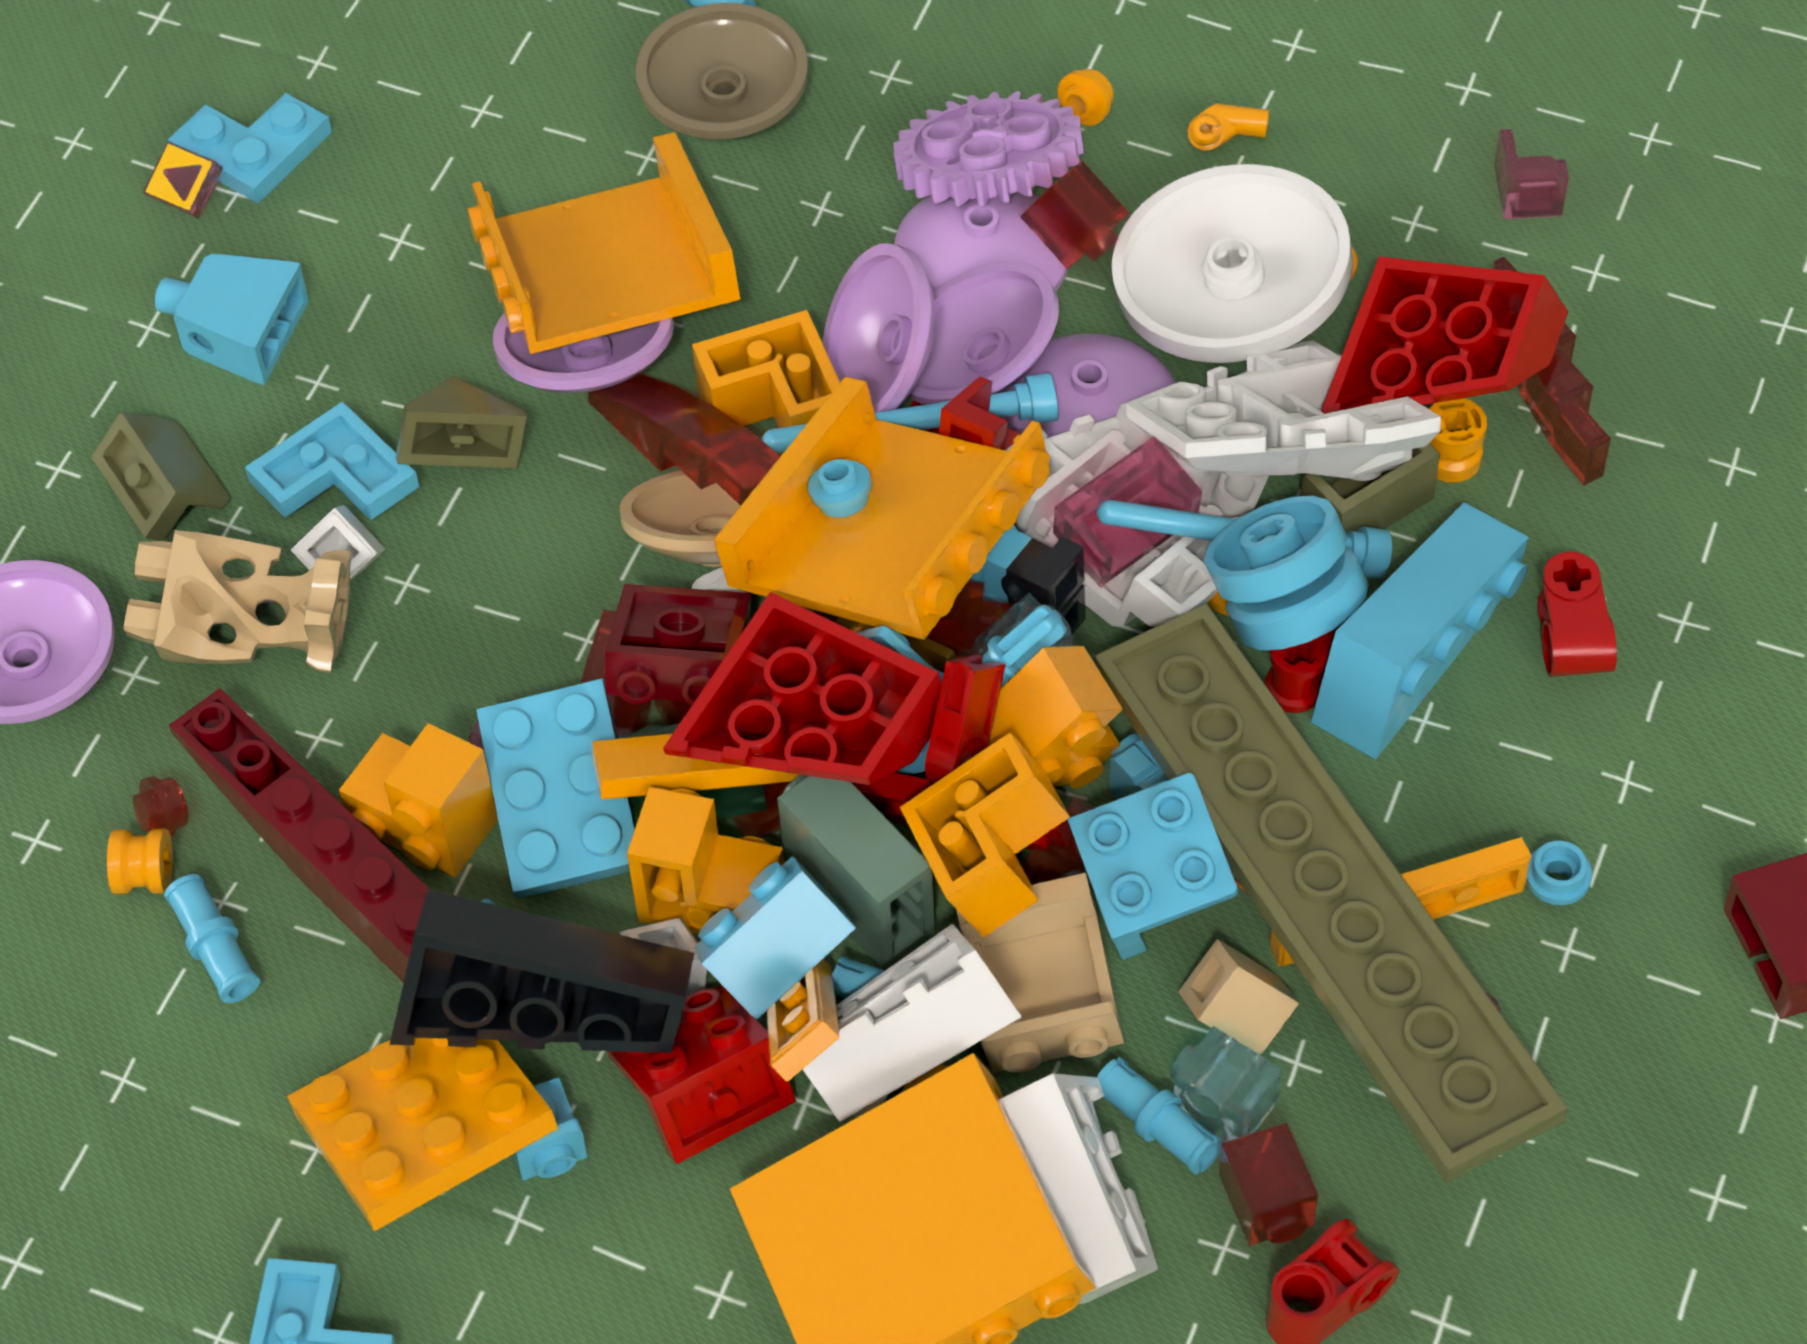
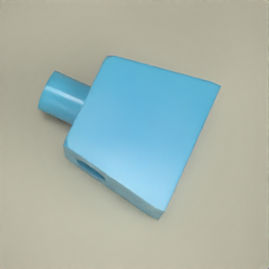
M214 253L204 257L190 283L164 277L160 281L155 294L156 310L174 315L182 349L189 355L262 385H265L309 302L300 263Z

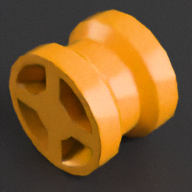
M166 828L152 829L147 835H133L128 829H113L111 831L107 847V876L110 890L114 895L129 894L133 888H147L153 894L165 893V890L172 883L173 847L169 830Z

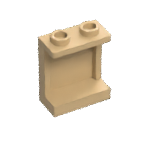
M1086 873L1032 885L1039 901L984 938L957 910L959 926L963 936L977 951L1022 1016L981 1040L992 1073L1004 1070L1014 1073L1026 1072L1038 1067L1044 1061L1071 1055L1080 1058L1092 1057L1101 1054L1108 1047L1124 1044L1097 907Z

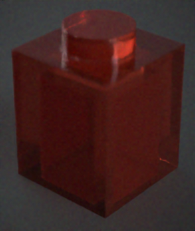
M1082 160L1052 184L1020 217L1068 270L1084 255H1087L1095 262L1118 240V236L1114 233L1113 229L1130 213Z
M1287 1123L1221 1144L1219 1177L1249 1246L1267 1240L1276 1244L1288 1242L1299 1237L1308 1227L1314 1225L1318 1192Z

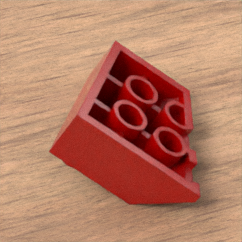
M1379 256L1321 412L1327 414L1403 397H1409L1421 405L1511 390L1550 365L1569 311L1545 275Z
M770 592L671 735L663 750L665 755L870 785L915 762L931 737L941 689V680L937 671Z

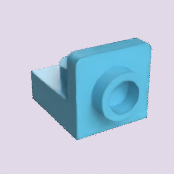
M559 1077L534 1086L551 1108L559 1129L513 1154L522 1181L537 1175L541 1178L559 1176L569 1171L577 1161L587 1158L582 1129L578 1119L574 1118Z

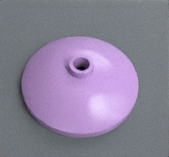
M1018 192L1010 194V201L1007 203L1002 202L998 197L991 198L985 206H979L977 199H969L960 207L955 206L954 198L951 197L939 204H935L931 194L917 203L904 217L894 241L895 245L908 248L918 257L929 278L932 292L947 281L968 270L990 263L1006 261L1021 262L1036 267L1048 278L1055 291H1057L1066 277L1070 262V241L1065 224L1058 213L1047 202L1033 193L1029 197Z
M890 243L878 244L866 250L851 265L843 277L827 316L822 343L841 383L845 377L866 381L875 413L898 409L905 402L916 386L932 349L934 338V299L929 278L918 257L908 248Z
M1013 261L996 262L968 270L933 291L934 338L927 364L909 397L921 404L951 401L979 376L992 381L991 394L1004 391L1022 378L1036 364L1046 350L1058 321V296L1048 278L1039 269L1029 264Z
M504 313L494 329L493 346L499 365L514 379L539 390L556 393H581L614 386L636 376L649 367L669 344L673 335L674 321L673 318L530 354L522 332L511 334Z
M1083 333L1050 340L1046 350L1036 364L1014 384L1024 383L1025 376L1051 373L1057 397L1058 421L1040 424L1041 429H1043L1048 438L1070 431L1073 420L1090 414L1095 420L1094 423L1114 417L1121 404L1168 387L1176 382L1167 367L1142 346L1111 335ZM1014 384L1002 392L1013 391ZM1018 415L1001 417L1008 420L1007 428L1020 434L1024 432L1031 422L1030 419L1020 421Z
M22 560L0 564V724L35 721L65 709L93 687L109 663L113 652L115 629L108 603L99 588L90 579L70 567L41 560ZM27 663H33V664H31V665H29V666L22 667L23 665H25V664H27Z

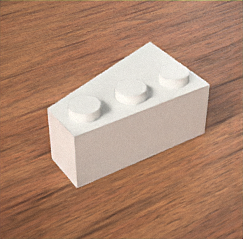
M951 924L836 1005L840 1038L803 1068V1071L839 1122L851 1115L854 1118H858L881 1105L889 1093L927 1073L934 1067L1022 1016L977 951L957 928Z
M1053 1073L999 1100L1079 1265L1093 1279L1096 1285L1095 1289L1081 1296L1079 1304H1085L1158 1270V1266L1135 1193L1130 1188L1123 1190L1110 1159L1122 1153L1117 1135L1113 1131L1102 1134L1093 1105L1094 1101L1104 1097L1099 1078Z

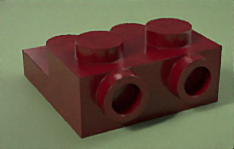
M624 584L605 650L606 695L620 696L626 702L637 705L654 699L685 701L692 706L748 625L751 617V593Z

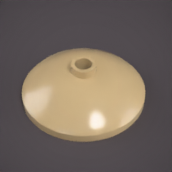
M705 466L679 470L655 477L636 486L624 496L619 510L621 526L631 538L649 550L683 562L702 564L709 567H721L714 538L769 470L748 466Z

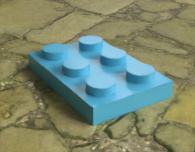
M603 679L476 709L510 881L516 898L521 899L630 872L627 851L636 828L630 797L601 799L593 764L592 741L618 739L609 696L606 695V685Z

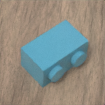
M794 856L782 866L775 862L761 871L748 888L751 895L732 912L725 908L710 918L699 932L698 936L701 938V941L694 946L701 964L756 1020L856 929L847 912Z

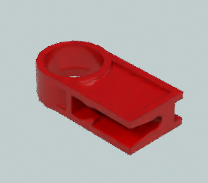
M978 654L946 661L925 759V775L931 784L936 783L989 746L1005 663L982 664L983 656Z

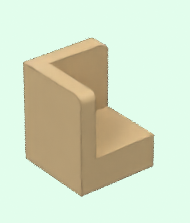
M1216 939L1178 991L1197 1020L1256 1055L1264 1052L1299 1005L1297 999L1276 974L1219 939Z

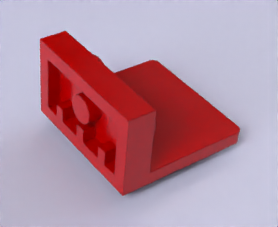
M722 985L712 989L698 990L686 997L671 1053L607 1051L612 1062L645 1098L666 1153L676 1165L797 1102L789 1081L786 1082L770 1064L768 1031Z

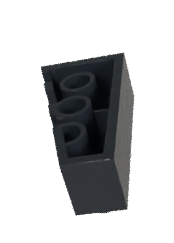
M428 889L414 934L390 1045H415L416 1038L448 1039V1046L476 1047L478 1040L517 1041L518 1049H545L546 1043L577 1042L582 1050L671 1053L687 996L694 952Z

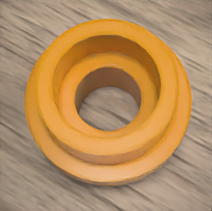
M1094 69L1075 70L1067 74L1060 81L1058 86L1061 107L1071 106L1073 116H1079L1081 124L1086 126L1096 125L1109 114L1114 93L1109 80L1102 73Z

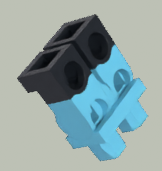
M1014 525L1010 530L1004 532L987 555L982 569L972 575L957 595L951 611L961 615L967 608L969 614L975 620L1005 636L1036 607L1046 605L1061 615L1062 621L1067 628L1065 636L1052 646L1063 647L1086 619L1085 586L1082 584L1085 581L1084 547L1062 536L1052 548L1017 531Z

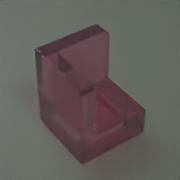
M1500 130L1494 167L1503 218L1518 219L1562 216L1569 179L1566 160H1554L1551 156L1517 157L1513 130Z

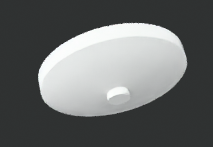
M1236 164L1209 168L1192 173L1166 185L1144 201L1131 215L1118 236L1112 257V276L1120 309L1131 327L1143 339L1164 352L1177 357L1208 363L1246 361L1247 355L1281 351L1299 342L1321 326L1337 308L1348 288L1353 268V252L1348 225L1341 209L1333 198L1320 186L1297 173L1257 164Z

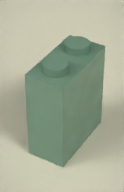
M800 775L786 787L783 794L778 797L784 863L792 856L796 858L847 912L856 927L849 934L851 938L882 970H886L935 935L932 870L927 860L851 782Z

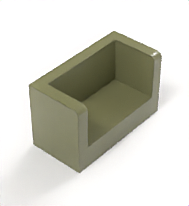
M1430 443L1426 447L1412 449V458L1393 470L1383 471L1379 478L1369 481L1341 478L1329 485L1320 475L1307 473L1302 477L1301 496H1316L1329 500L1336 510L1346 533L1349 530L1357 531L1361 526L1386 529L1434 499L1440 453Z

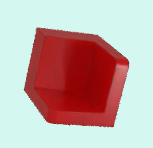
M981 376L941 408L939 435L1006 450L1014 444L1013 440L1015 437L1021 434L1007 428L1008 420L989 412L992 381Z

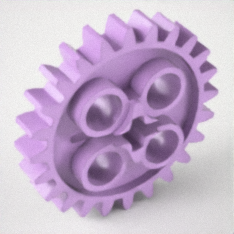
M1021 91L1014 92L1008 98H1000L998 92H992L988 98L981 100L974 95H970L967 98V104L959 105L952 101L946 102L947 110L943 112L928 109L926 110L927 120H910L911 129L900 130L898 133L900 141L893 143L898 180H903L904 189H915L917 198H923L932 194L935 204H939L950 197L954 198L955 206L960 207L969 199H977L979 206H985L989 199L996 197L1002 202L1007 203L1010 201V194L1016 192L1027 197L1032 196L1031 187L1037 185L1051 188L1053 187L1052 177H1068V167L1078 166L1080 164L1079 155L1084 154L1079 116H1073L1072 107H1060V100L1057 98L1043 103L1042 94L1039 93L1024 100L1021 98Z

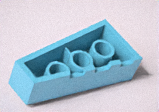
M1464 502L1335 632L1311 723L1376 760L1473 635L1486 625L1502 598L1510 599L1517 592L1528 569V566L1521 561L1529 537Z

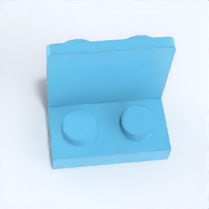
M1186 773L1068 818L1109 934L1122 960L1147 951L1141 932L1234 898L1238 894V888L1196 778L1192 773Z

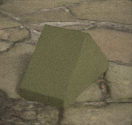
M453 376L404 405L396 452L397 463L409 465L518 468L527 415L524 409Z

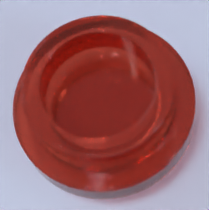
M154 775L143 778L140 781V793L133 796V807L140 826L146 832L156 828H166L169 830L170 836L173 837L176 829L188 824L187 805L178 783L172 777L159 780Z

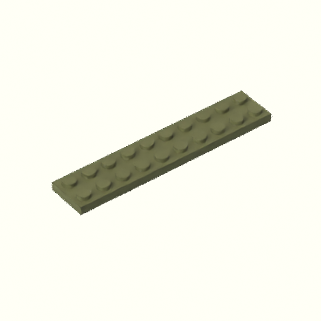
M1207 603L1094 656V663L1122 706L1123 714L1167 778L1170 780L1186 773H1192L1195 776L1231 871L1446 1183L1565 1122L1568 1111L1565 1103Z

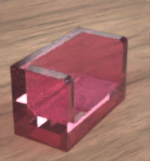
M1154 436L1057 504L1054 508L1053 534L1058 540L1063 536L1084 547V570L1101 588L1173 536L1103 524L1096 515V511L1101 504L1107 500H1117L1199 513L1202 491Z

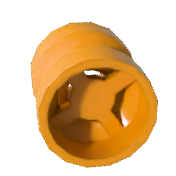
M1465 398L1435 403L1429 410L1441 416V431L1430 442L1440 453L1436 479L1446 483H1459L1468 480L1478 472L1482 463L1483 442L1487 431V416L1479 405Z

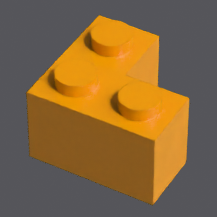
M807 310L692 344L697 391L716 434L774 417L778 428L807 424L840 384L839 378Z
M1084 646L1043 647L1000 689L989 746L1011 732L1046 772L1053 786L1070 785L1073 789L1080 788L1091 783L1103 773L1105 767L1102 763L1121 746L1108 723L1123 708Z
M429 723L411 746L382 733L339 789L343 806L379 841L402 851L410 862L424 870L430 871L437 868L457 878L498 821L484 750Z
M1011 732L900 807L946 899L983 938L1039 901L1015 854L1070 817L1046 772Z
M649 786L627 851L638 922L655 924L681 918L689 931L695 934H699L702 927L716 913L725 908L732 912L749 897L751 893L748 888L751 882L766 867L775 862H778L781 866L784 864L782 847L773 846L763 839L752 836H744L738 839L718 835L714 799L702 797L692 790L683 788L670 791Z

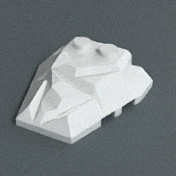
M1314 340L1295 343L1281 351L1247 355V371L1227 378L1226 367L1219 366L1207 371L1208 387L1205 388L1197 384L1180 381L1126 402V418L1159 446L1165 445L1178 458L1187 461L1196 470L1220 471L1227 476H1295L1301 473L1349 478L1358 481L1374 480L1379 478L1383 471L1393 470L1412 458V449L1426 447L1441 431V416L1409 397L1327 414L1322 413L1321 410L1341 356Z
M1126 403L1120 405L1116 416L1094 423L1095 420L1090 414L1076 418L1072 422L1070 431L1047 438L1046 433L1042 429L1046 452L1050 456L1049 465L1051 471L1045 484L1034 492L1019 512L1014 525L1017 531L1052 548L1062 536L1084 547L1085 581L1082 584L1085 586V605L1111 626H1124L1138 617L1149 627H1157L1206 604L1215 596L1217 589L1204 564L1207 547L1212 541L1106 525L1097 518V507L1102 501L1110 499L1238 519L1254 510L1269 475L1227 476L1220 471L1196 470L1187 461L1178 458L1165 445L1159 446L1127 419Z

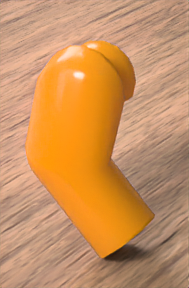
M1216 103L1201 112L1190 122L1188 138L1194 147L1203 151L1214 150L1236 135L1266 138L1270 110Z

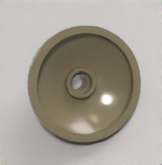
M714 3L687 9L660 24L643 43L637 57L635 72L637 88L643 104L662 124L693 137L731 139L747 136L772 126L784 118L796 106L806 88L808 60L806 49L800 36L782 18L767 10L751 5Z

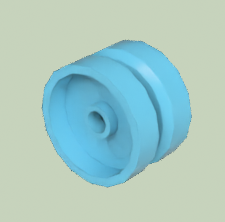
M1299 496L1265 504L1239 517L1220 531L1207 547L1204 564L1221 598L1228 600L1226 604L1227 613L1245 646L1257 650H1282L1308 643L1334 630L1346 621L1366 599L1369 583L1357 557L1351 548L1346 546L1347 534L1336 510L1329 500L1316 496Z

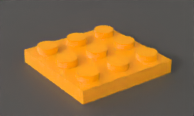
M416 1038L415 1045H390L391 1040L377 1045L369 1052L336 1070L318 1077L310 1084L287 1096L295 1116L374 1232L559 1129L551 1108L498 1040H478L476 1047L448 1046V1039Z

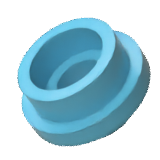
M836 459L825 463L812 474L808 481V491L812 502L820 507L824 514L836 518L848 517L862 510L869 500V493L872 488L871 476L866 466L859 462L845 459Z
M1551 841L1531 854L1526 884L1531 893L1538 899L1552 905H1568L1579 901L1586 895L1591 885L1592 868L1579 847L1567 841ZM1554 872L1561 873L1568 880H1556L1549 877L1548 874Z

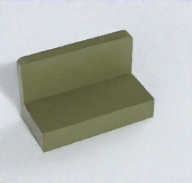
M121 411L91 456L143 536L147 539L164 541L189 504L223 509L230 499L180 424L172 419Z

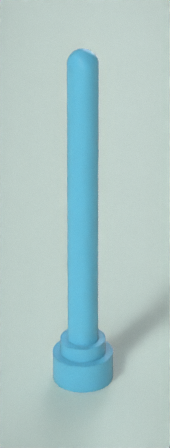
M1051 373L1025 376L1024 383L1014 384L1013 391L991 394L989 412L999 417L1018 415L1020 421L1030 419L1040 424L1058 421L1057 397ZM950 401L876 412L875 416L878 420L919 430L939 428L941 408ZM807 424L768 430L762 437L763 448L771 454L785 452Z
M1110 499L1102 501L1096 510L1097 518L1106 525L1213 541L1220 531L1237 520ZM1361 526L1357 531L1349 530L1346 533V546L1350 547L1357 557L1365 577L1383 578L1388 570L1392 555V537L1390 532L1386 529Z

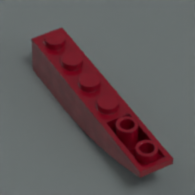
M221 688L169 724L170 731L259 836L292 872L404 983L415 930L427 891L430 888Z

